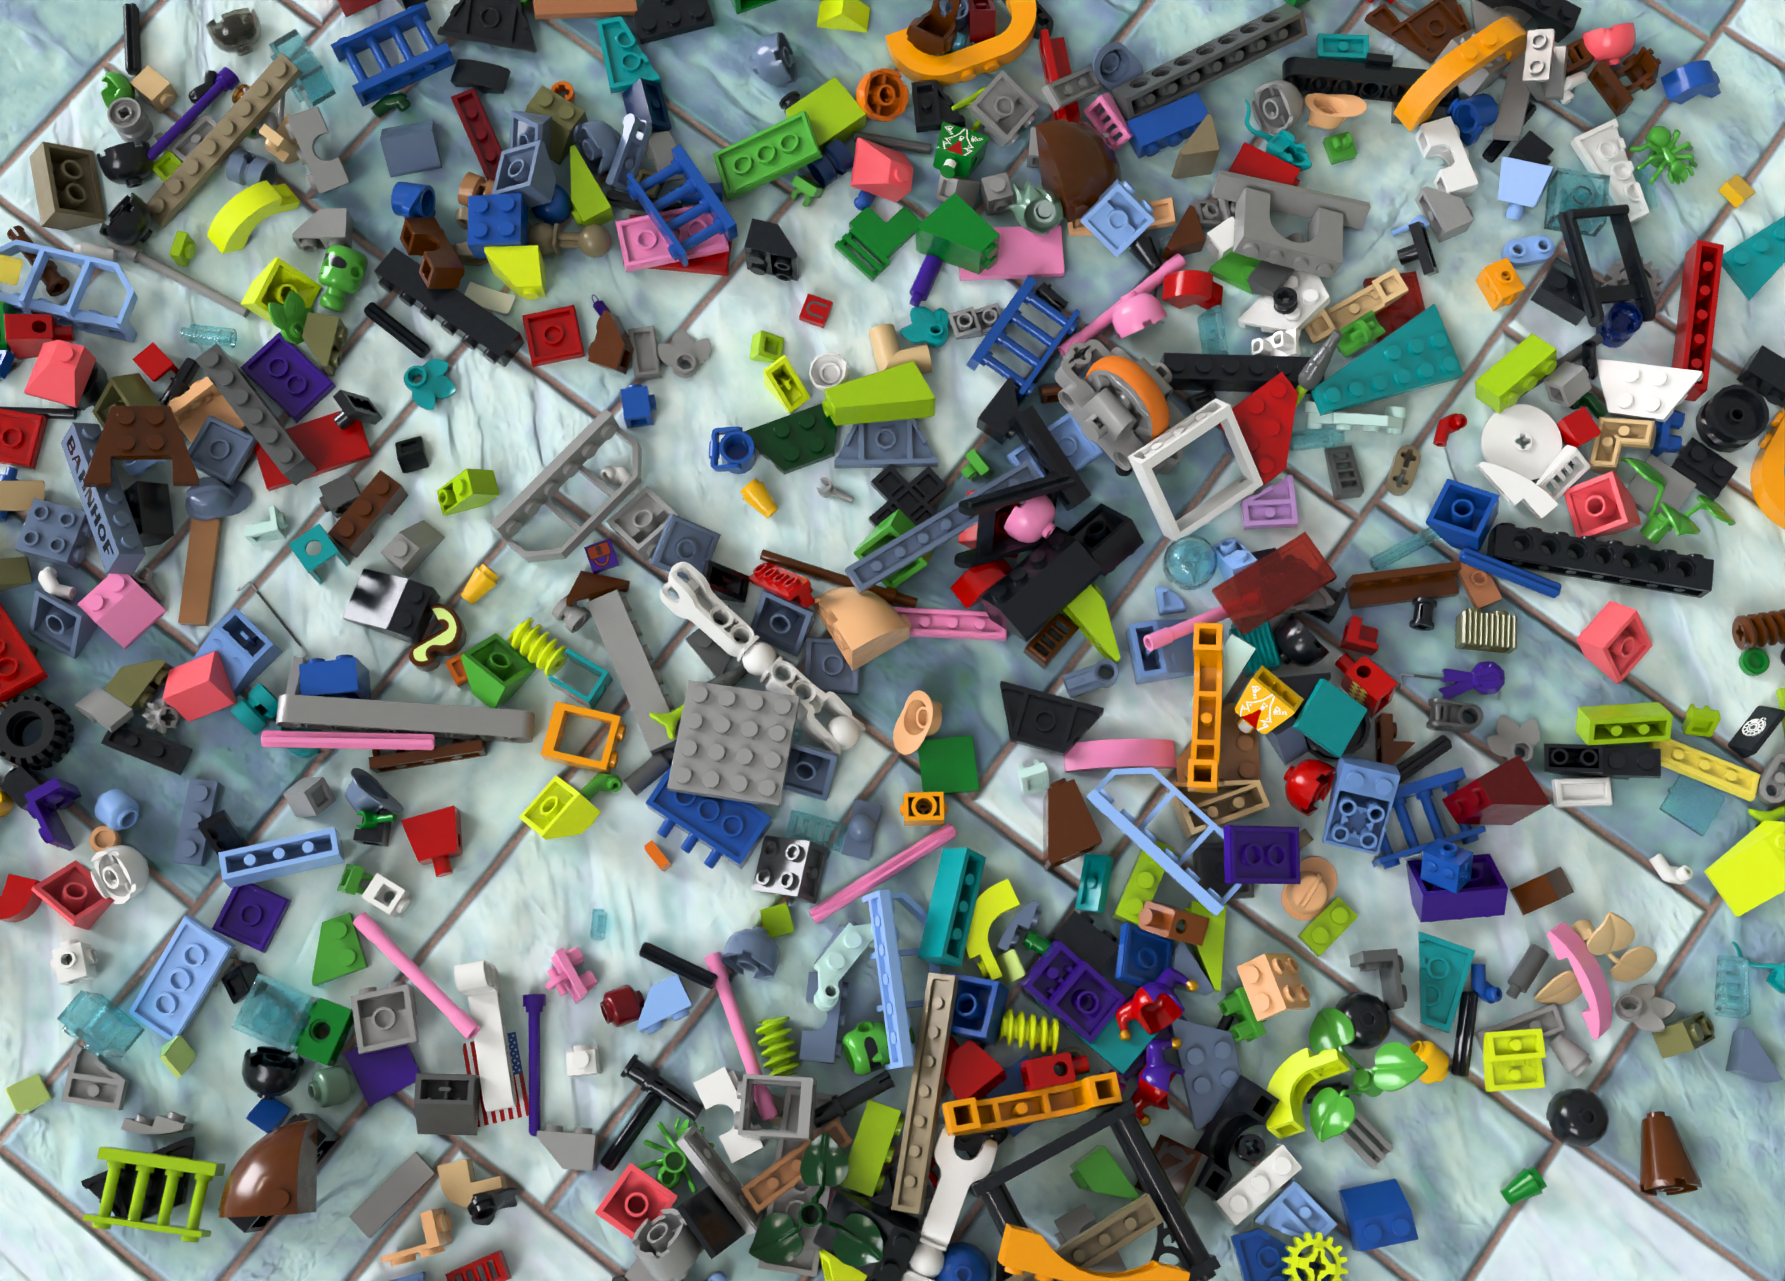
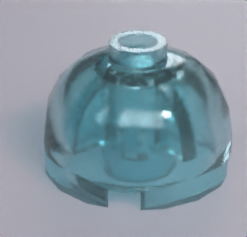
M1198 535L1183 536L1173 541L1167 547L1162 559L1164 574L1171 583L1173 582L1175 585L1180 586L1179 588L1183 590H1197L1206 586L1213 578L1218 565L1217 553L1207 539Z

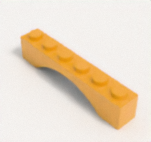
M1008 1223L1005 1226L998 1255V1261L1005 1266L1004 1271L1023 1276V1271L1034 1273V1278L1040 1281H1053V1278L1062 1281H1189L1190 1272L1182 1267L1155 1260L1140 1267L1121 1272L1087 1270L1060 1257L1036 1230Z

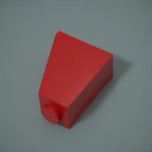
M1246 142L1243 143L1228 171L1297 187L1301 181L1297 179L1300 168Z

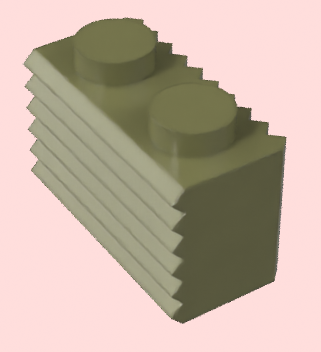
M1467 608L1456 617V649L1508 654L1517 649V616H1511L1507 611H1493L1492 614L1483 613L1478 608Z

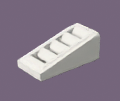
M1566 445L1536 482V485L1545 490L1556 501L1591 465L1576 447ZM1570 461L1573 463L1571 467L1568 465ZM1563 468L1567 471L1565 475L1561 472ZM1556 475L1561 480L1559 483H1557L1554 479ZM1549 482L1555 488L1552 493L1546 487Z

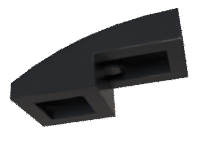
M458 59L451 83L455 87L478 88L481 93L504 94L511 71L508 68L491 63Z

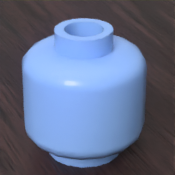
M112 789L98 797L94 812L95 816L108 828L119 831L128 829L135 824L139 816V804L123 790Z

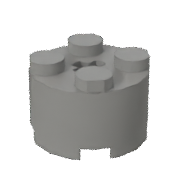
M677 1209L661 1210L663 1215L655 1218L653 1221L647 1218L636 1230L632 1238V1243L635 1246L634 1254L653 1278L659 1281L671 1279L680 1281L689 1274V1268L697 1260L704 1248Z

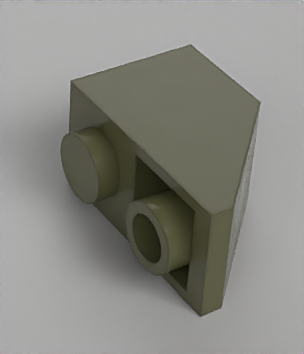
M308 312L302 338L327 374L334 376L336 368H339L341 365L342 355L340 350L342 343H345L347 340L348 330L340 317Z
M162 659L122 666L104 690L141 713L143 709L148 708V702H153L154 695L158 689L166 684L168 672L174 667Z
M1704 1011L1665 1024L1664 1031L1651 1032L1663 1059L1695 1050L1715 1039L1714 1026L1711 1020L1706 1017Z

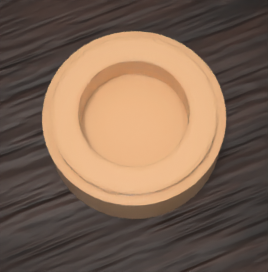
M101 825L92 831L89 843L94 851L99 852L103 849L120 845L121 835L119 831L111 830L106 825Z

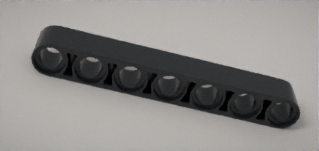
M1290 57L1282 64V80L1295 85L1300 93L1347 94L1360 97L1361 99L1399 103L1411 86L1427 70ZM1459 86L1454 87L1437 106L1449 107L1455 99H1459Z

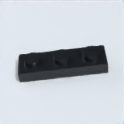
M124 723L113 733L107 730L101 744L178 775L182 774L193 751L189 747L128 723Z

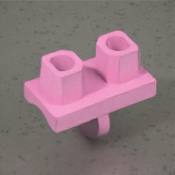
M578 947L567 951L561 948L555 951V955L551 958L555 967L547 971L551 981L545 986L548 991L556 988L560 996L569 992L576 1004L583 1000L586 994L598 982L591 971L580 976L575 971L574 967L584 962V957Z

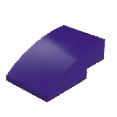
M1056 940L1052 942L1018 984L1049 1012L1090 1044L1127 1000L1086 961L1081 960L1061 941Z

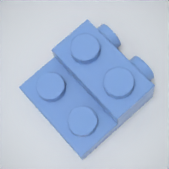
M1118 179L1101 194L1099 200L1080 218V222L1116 257L1155 221V217L1152 214L1155 209L1146 199L1140 202L1134 196L1136 193L1135 188L1127 180L1121 183Z

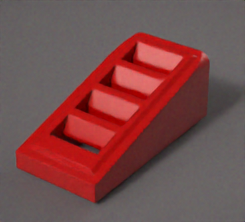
M502 1250L445 1274L447 1281H457L456 1276L460 1274L463 1281H470L467 1271L471 1270L475 1281H482L477 1268L482 1265L487 1281H507L512 1278ZM493 1261L498 1278H493L488 1262Z

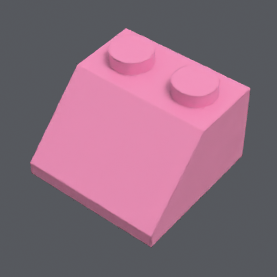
M110 574L77 604L124 649H127L167 612L131 574Z

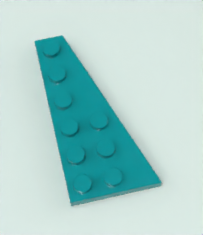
M1434 303L1320 383L1311 391L1319 414L1322 416L1460 379L1464 373Z

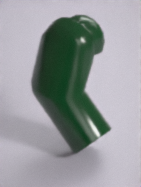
M403 93L384 96L371 107V110L378 118H381L395 106H397L399 111L404 112L411 106V103Z
M1589 392L1569 407L1573 410L1579 409L1580 406L1588 407L1597 419L1608 413V410L1594 393Z

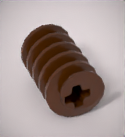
M1785 609L1769 611L1768 613L1761 612L1757 615L1737 616L1732 624V636L1736 646L1742 650L1745 645L1749 649H1753L1756 644L1759 647H1765L1767 643L1773 646L1777 644V641L1780 644H1785Z

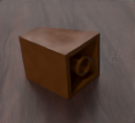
M1063 778L1050 784L1051 788L1047 790L1043 799V867L1045 871L1096 850L1103 842L1074 779L1067 782Z

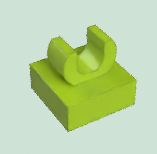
M1690 704L1686 712L1687 717L1682 724V730L1686 735L1712 737L1721 720L1719 710H1711L1708 705H1705L1703 709L1695 708L1694 704Z

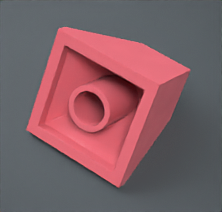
M859 137L856 140L850 186L896 203L911 192L914 168L905 154Z
M62 340L43 343L24 393L77 408L96 358L85 346Z
M1615 471L1572 486L1564 493L1578 538L1581 536L1597 538L1617 534L1642 525L1635 501Z

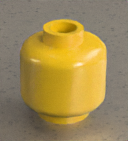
M1416 1041L1409 1047L1428 1066V1069L1418 1078L1422 1083L1432 1084L1434 1082H1441L1446 1078L1449 1072V1057L1433 1042Z

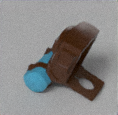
M934 0L931 10L923 15H918L910 23L906 33L908 35L907 40L921 52L936 56L965 48L966 35L960 33L956 28V17L961 0H948L952 4V11L948 12L946 16L941 14L940 0Z

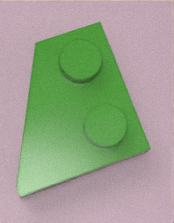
M1232 251L1213 264L1208 273L1252 294L1248 283V276L1261 260L1233 253Z
M349 912L322 922L311 981L313 986H319L368 968L357 928L353 925L354 918L352 913Z

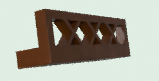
M1460 561L1352 575L1345 583V587L1348 589L1347 597L1350 610L1412 602L1417 597L1437 599L1457 596L1459 590L1456 574L1462 569Z
M453 739L450 745L437 746L433 750H397L393 754L381 756L379 749H372L373 757H369L370 769L377 774L487 756L486 741L461 742V739Z

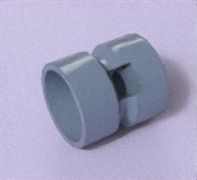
M240 148L231 154L226 166V177L228 180L243 186L247 184L248 187L265 180L272 186L277 173V166L274 161L261 156L256 157L255 154Z

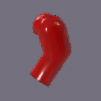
M1455 413L1440 419L1437 424L1433 444L1445 447L1449 434L1466 426V416Z

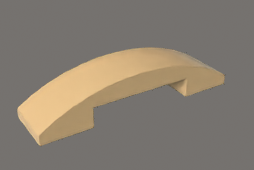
M1394 268L1373 280L1372 284L1327 310L1323 309L1304 329L1313 345L1327 340L1334 329H1342L1373 310L1374 314L1380 312L1405 295L1409 289L1397 269Z

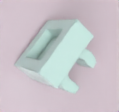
M1034 759L1033 766L1024 768L1023 764H1019L1020 788L1024 796L1050 788L1049 774L1045 762L1039 763L1037 759Z

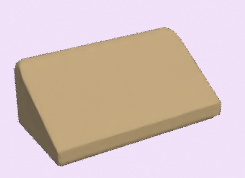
M0 481V511H29L34 498L44 500V481Z

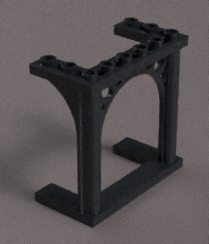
M1132 1100L1115 1104L1097 1114L1093 1120L999 1171L990 1172L983 1179L975 1181L970 1185L973 1195L981 1196L1003 1239L1006 1223L1028 1228L1005 1182L1110 1126L1144 1192L1151 1196L1167 1225V1228H1164V1223L1162 1222L1157 1226L1156 1245L1150 1261H1159L1160 1256L1165 1253L1175 1255L1180 1261L1175 1266L1182 1267L1190 1272L1189 1281H1208L1216 1276L1214 1270L1221 1267L1216 1256L1209 1254L1137 1121L1134 1115L1137 1109ZM1170 1235L1171 1243L1176 1242L1178 1248L1165 1246L1163 1243L1164 1238Z

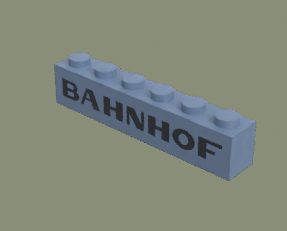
M73 422L61 445L106 574H134L146 553L113 461L112 487H85L84 485L85 475L102 433L100 425Z

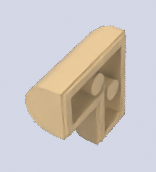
M881 324L869 330V338L878 372L911 361L915 362L921 374L932 372V362L927 344L900 350L893 324Z
M1599 417L1597 426L1601 434L1594 439L1589 461L1590 469L1599 474H1606L1611 471L1617 473L1622 447L1653 449L1656 438L1655 421Z

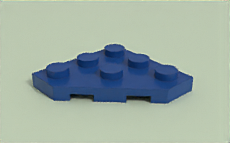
M1260 1228L1230 1236L1243 1281H1288L1291 1278L1290 1275L1282 1273V1270L1288 1267V1263L1281 1260V1257H1289L1290 1253L1285 1249L1287 1244ZM1299 1253V1254H1298V1257H1301V1256H1303L1304 1254ZM1310 1262L1309 1268L1319 1269L1320 1264ZM1296 1267L1298 1276L1304 1281L1305 1275L1300 1268ZM1331 1274L1326 1275L1321 1281H1327Z

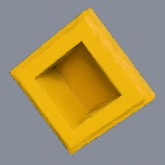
M1738 174L1725 182L1718 190L1736 209L1756 193Z

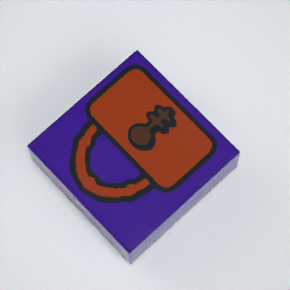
M610 538L584 547L593 573L597 574L620 566Z

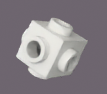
M79 939L62 942V947L52 950L53 958L50 960L52 972L57 976L58 984L71 986L97 978L95 964H97L98 958L95 949L90 944L80 942Z

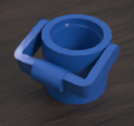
M1482 93L1462 101L1458 98L1455 99L1449 106L1446 115L1447 117L1451 116L1453 123L1458 126L1460 140L1466 146H1470L1477 142L1486 127L1491 126L1496 121L1498 107L1493 97Z
M402 181L395 184L391 195V206L395 215L403 216L405 219L433 218L436 214V197L433 187Z
M742 427L713 429L711 441L709 442L711 467L716 472L729 471L734 474H743L752 469L756 461L754 442L750 435L743 432ZM719 435H724V437L719 442ZM720 454L723 465H718V459L720 458Z

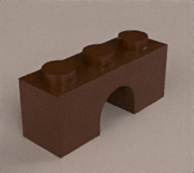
M405 218L400 240L409 255L423 256L419 274L427 288L458 289L460 280L465 272L464 264L458 258L454 247L448 241L444 230L441 229L435 218Z
M380 470L328 534L338 545L358 558L374 538L372 530L379 518L386 513L392 516L409 495L401 484Z

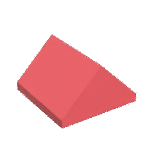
M218 651L177 666L168 672L163 700L188 722L237 703Z
M76 860L37 883L31 889L32 892L73 926L89 930L115 901L111 897L105 899L101 896L93 883L91 872Z
M630 1162L599 1205L595 1214L632 1240L636 1230L644 1220L649 1218L650 1221H653L655 1218L663 1215L661 1210L672 1208L678 1196Z

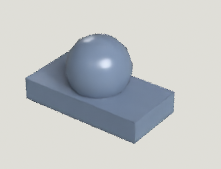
M859 799L854 800L841 854L869 861L882 805Z

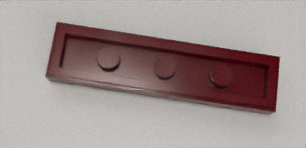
M472 88L451 96V99L487 181L489 179L495 181L502 148L476 89Z

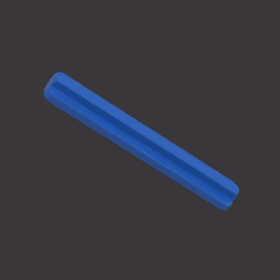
M1464 547L1460 551L1458 560L1461 563L1551 598H1556L1561 592L1562 586L1560 583L1468 547Z

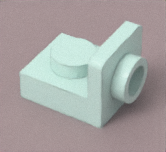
M275 505L269 506L271 521L257 520L252 525L243 526L245 537L253 545L285 538L284 529L288 527L287 519L284 512H280Z

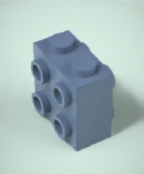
M34 498L14 549L26 557L77 570L79 564L83 562L86 556L88 540L93 536L85 511Z

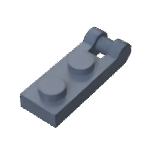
M632 113L627 114L623 120L625 128L605 182L627 192L626 187L629 186L626 175L632 173L634 178L636 177L652 132V124L644 119L640 120L638 116Z

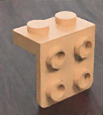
M208 377L193 383L187 392L173 398L168 404L171 407L178 427L191 443L196 438L209 415L242 431L246 429L245 424Z
M1263 954L1236 967L1257 1021H1264L1286 1010H1304L1311 1006L1309 1001L1310 993L1307 987L1302 984L1298 963L1290 954Z
M445 1208L432 1209L420 1213L426 1244L382 1256V1263L390 1261L392 1267L416 1260L415 1254L420 1253V1257L423 1258L444 1252V1245L453 1243L450 1233L453 1230V1221L450 1213H446Z

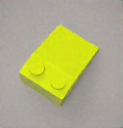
M1764 820L1704 871L1735 916L1739 917L1785 891V822Z

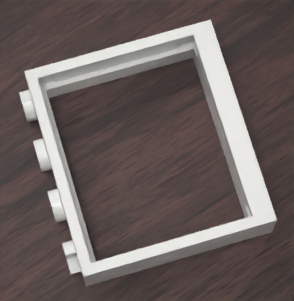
M1216 398L1128 456L1163 535L1176 543L1187 539L1198 528L1209 524L1213 518L1222 512L1230 510L1235 503L1244 497L1252 495L1256 489L1263 485L1230 404ZM1221 423L1243 476L1175 521L1152 468Z

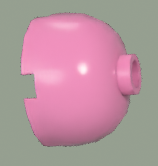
M1134 290L1120 297L1122 302L1115 307L1112 322L1119 339L1167 317L1156 297L1148 293L1137 295Z
M1046 495L1026 500L1020 507L1016 505L1004 525V532L1023 543H1033L1041 537L1047 539L1056 527L1053 524L1056 516L1053 502Z

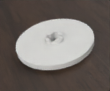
M1514 404L1512 407H1507L1500 414L1495 412L1487 420L1481 433V450L1486 462L1502 466L1517 472L1531 481L1540 479L1562 450V437L1558 426L1546 412L1532 405ZM1520 437L1522 438V442H1527V445L1523 447V449L1521 448L1520 444H1516V441Z

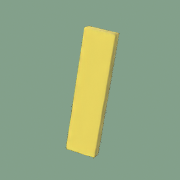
M1670 739V741L1649 742L1648 749L1661 750L1662 767L1751 802L1755 799L1761 774L1673 739Z

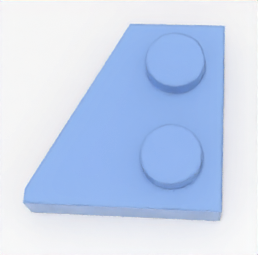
M1294 1179L1254 1218L1260 1225L1269 1226L1290 1236L1299 1237L1304 1240V1232H1309L1312 1239H1314L1316 1232H1320L1324 1238L1337 1225L1329 1214Z

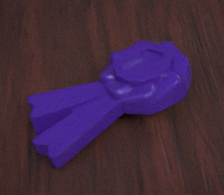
M1492 661L1479 662L1471 672L1442 669L1444 676L1441 678V682H1455V684L1439 688L1438 690L1443 694L1442 698L1444 699L1454 698L1471 689H1475L1482 695L1495 694L1505 684L1504 670Z

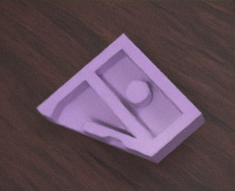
M1293 475L1285 477L1283 481L1273 486L1270 485L1264 488L1257 495H1252L1242 500L1240 507L1243 530L1293 528L1298 526Z

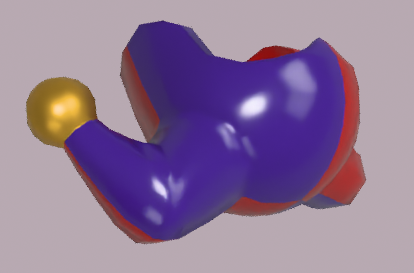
M1174 968L1165 969L1155 982L1141 986L1136 991L1133 999L1123 1004L1117 1010L1116 1020L1120 1029L1119 1038L1122 1041L1130 1040L1131 1032L1128 1030V1022L1130 1020H1137L1149 1035H1154L1171 1025L1185 1010L1180 999L1174 993L1175 985L1182 984L1186 986L1188 991L1195 992L1198 990V983L1195 980H1189Z
M1173 1037L1171 1040H1153L1147 1045L1146 1066L1141 1070L1137 1080V1089L1129 1099L1133 1101L1137 1109L1134 1112L1135 1117L1139 1119V1124L1144 1127L1151 1123V1118L1149 1115L1144 1114L1143 1109L1153 1106L1169 1110L1167 1095L1170 1093V1083L1176 1074L1182 1075L1185 1073V1069L1168 1063L1164 1057V1051L1168 1048L1173 1050L1181 1048L1182 1041L1178 1037Z

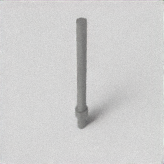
M111 241L109 242V247L124 254L126 259L134 263L140 262L243 317L249 315L250 310L242 306L241 303L145 254L143 249L135 245L124 247L116 245Z

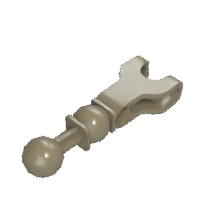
M468 207L458 208L456 211L455 219L463 229H468ZM528 222V245H538L542 256L551 255L553 252H555L556 256H561V248H580L587 256L598 258L609 252L611 247V235L601 225H587L578 233L562 232L558 223H555L553 227L551 224L541 222L535 223L531 227ZM467 242L453 245L455 253L464 265L482 266L488 263L487 258L475 259Z

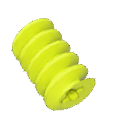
M532 617L528 618L511 632L507 643L512 642V647L520 649L522 656H528L530 663H536V667L539 670H545L544 674L547 677L553 676L567 661L568 657L563 655L566 646L563 645L556 649L558 639L555 638L548 642L550 633L547 631L540 635L542 626L539 624L531 628L534 619Z
M1008 1008L1003 1015L998 1043L1005 1036L1008 1046H1011L1014 1039L1018 1040L1019 1048H1022L1025 1042L1028 1041L1031 1051L1035 1049L1037 1044H1040L1041 1053H1045L1047 1048L1051 1046L1052 1054L1055 1055L1060 1037L1058 1019L1053 1018L1048 1025L1047 1017L1042 1016L1037 1023L1036 1016L1033 1013L1025 1020L1024 1011H1019L1014 1018L1013 1009Z

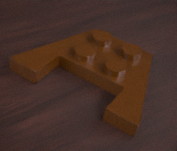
M1434 0L1403 22H1400L1384 3L1367 14L1364 20L1373 28L1429 63L1437 59L1453 38L1471 30L1461 4L1458 5L1457 0Z
M111 406L84 478L85 487H112V460H172L173 486H200L199 477L170 406Z

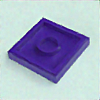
M253 883L233 887L212 930L266 953L291 900Z
M408 1045L363 1055L358 1053V1047L345 1053L368 1106H372L411 1086L416 1081V1073H421Z

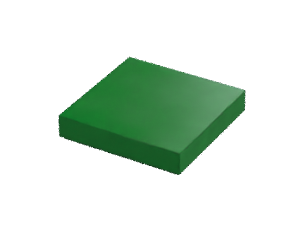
M973 735L923 741L918 749L923 792H944V795L979 791Z

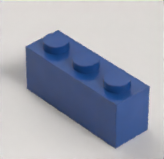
M1198 92L1127 122V126L1133 135L1129 142L1138 159L1146 155L1147 157L1154 156L1161 149L1168 146L1175 147L1182 143L1184 139L1191 137L1207 114H1209Z

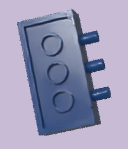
M670 766L645 803L650 810L665 819L657 833L663 838H667L673 827L676 826L688 834L680 847L683 851L689 854L698 841L712 850L704 861V864L709 868L713 869L722 856L742 869L772 825V817L751 803L668 791Z

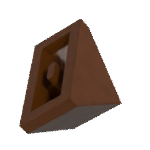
M1189 205L1165 247L1163 259L1169 260L1176 253L1185 256L1202 251L1206 239L1195 207Z
M1561 867L1510 889L1522 915L1574 893Z

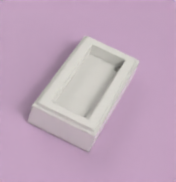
M1610 777L1551 780L1554 808L1613 805Z

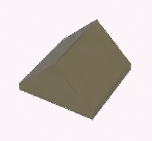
M1207 114L1179 151L1171 176L1174 179L1209 175L1212 173L1220 148L1213 116Z

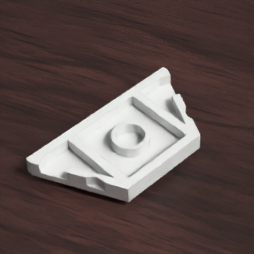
M1295 270L1281 287H1289L1296 291L1298 306L1294 312L1290 314L1278 313L1274 309L1273 296L1263 295L1237 319L1238 326L1245 329L1247 325L1261 327L1262 332L1268 333L1285 332L1294 328L1301 331L1330 303V296L1318 275ZM1284 298L1282 303H1288L1289 299Z
M1597 359L1598 374L1609 414L1613 416L1654 420L1665 423L1673 414L1674 408L1681 404L1688 396L1689 390L1697 381L1700 382L1703 378L1702 371Z

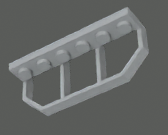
M604 409L490 523L500 538L528 563L566 559L641 483L642 448L640 444L621 429L614 416ZM615 434L632 447V475L616 492L583 466ZM577 471L610 497L582 526L578 525L548 500ZM542 505L547 507L575 531L560 548L526 552L510 538L519 532L521 526L531 516L538 513Z

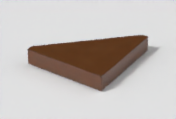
M580 571L567 596L566 606L572 607L574 602L584 599L591 601L615 590L628 592L630 581Z

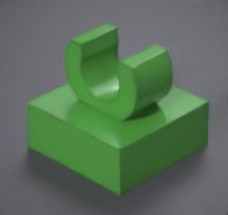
M1349 131L1326 137L1323 140V145L1331 165L1355 159L1358 154Z
M795 175L791 185L797 189L792 192L791 198L797 200L799 195L803 193L805 195L803 206L808 207L812 204L813 198H821L825 188L805 175Z
M972 449L965 455L970 464L965 466L961 472L970 481L979 474L988 479L995 473L979 451Z
M346 864L337 891L350 895H355L356 893L363 895L365 890L360 887L361 880H372L374 877L369 873H364L365 868L355 864Z

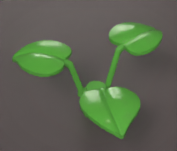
M1622 458L1621 461L1628 462L1643 478L1655 484L1658 489L1651 511L1647 514V517L1650 519L1640 529L1642 535L1651 542L1658 544L1666 533L1670 532L1673 528L1677 536L1699 534L1701 530L1689 516L1700 509L1708 510L1712 516L1728 523L1729 526L1736 524L1735 520L1721 505L1704 495H1698L1697 499L1701 503L1684 514L1679 513L1673 506L1665 502L1660 504L1665 512L1660 511L1656 514L1655 512L1667 481L1654 467L1646 462L1634 458Z
M1324 1008L1317 1013L1310 1028L1309 1042L1313 1050L1318 1054L1327 1049L1339 1050L1357 1070L1353 1076V1083L1356 1088L1342 1090L1339 1094L1335 1089L1328 1087L1321 1090L1314 1097L1310 1107V1123L1315 1136L1321 1142L1341 1135L1354 1123L1356 1107L1354 1102L1345 1096L1357 1095L1360 1097L1365 1093L1370 1097H1377L1383 1091H1397L1413 1083L1428 1069L1427 1064L1409 1047L1399 1042L1385 1044L1375 1055L1376 1066H1373L1371 1070L1363 1068L1343 1048V1046L1351 1044L1355 1039L1354 1025L1349 1017L1334 1008Z

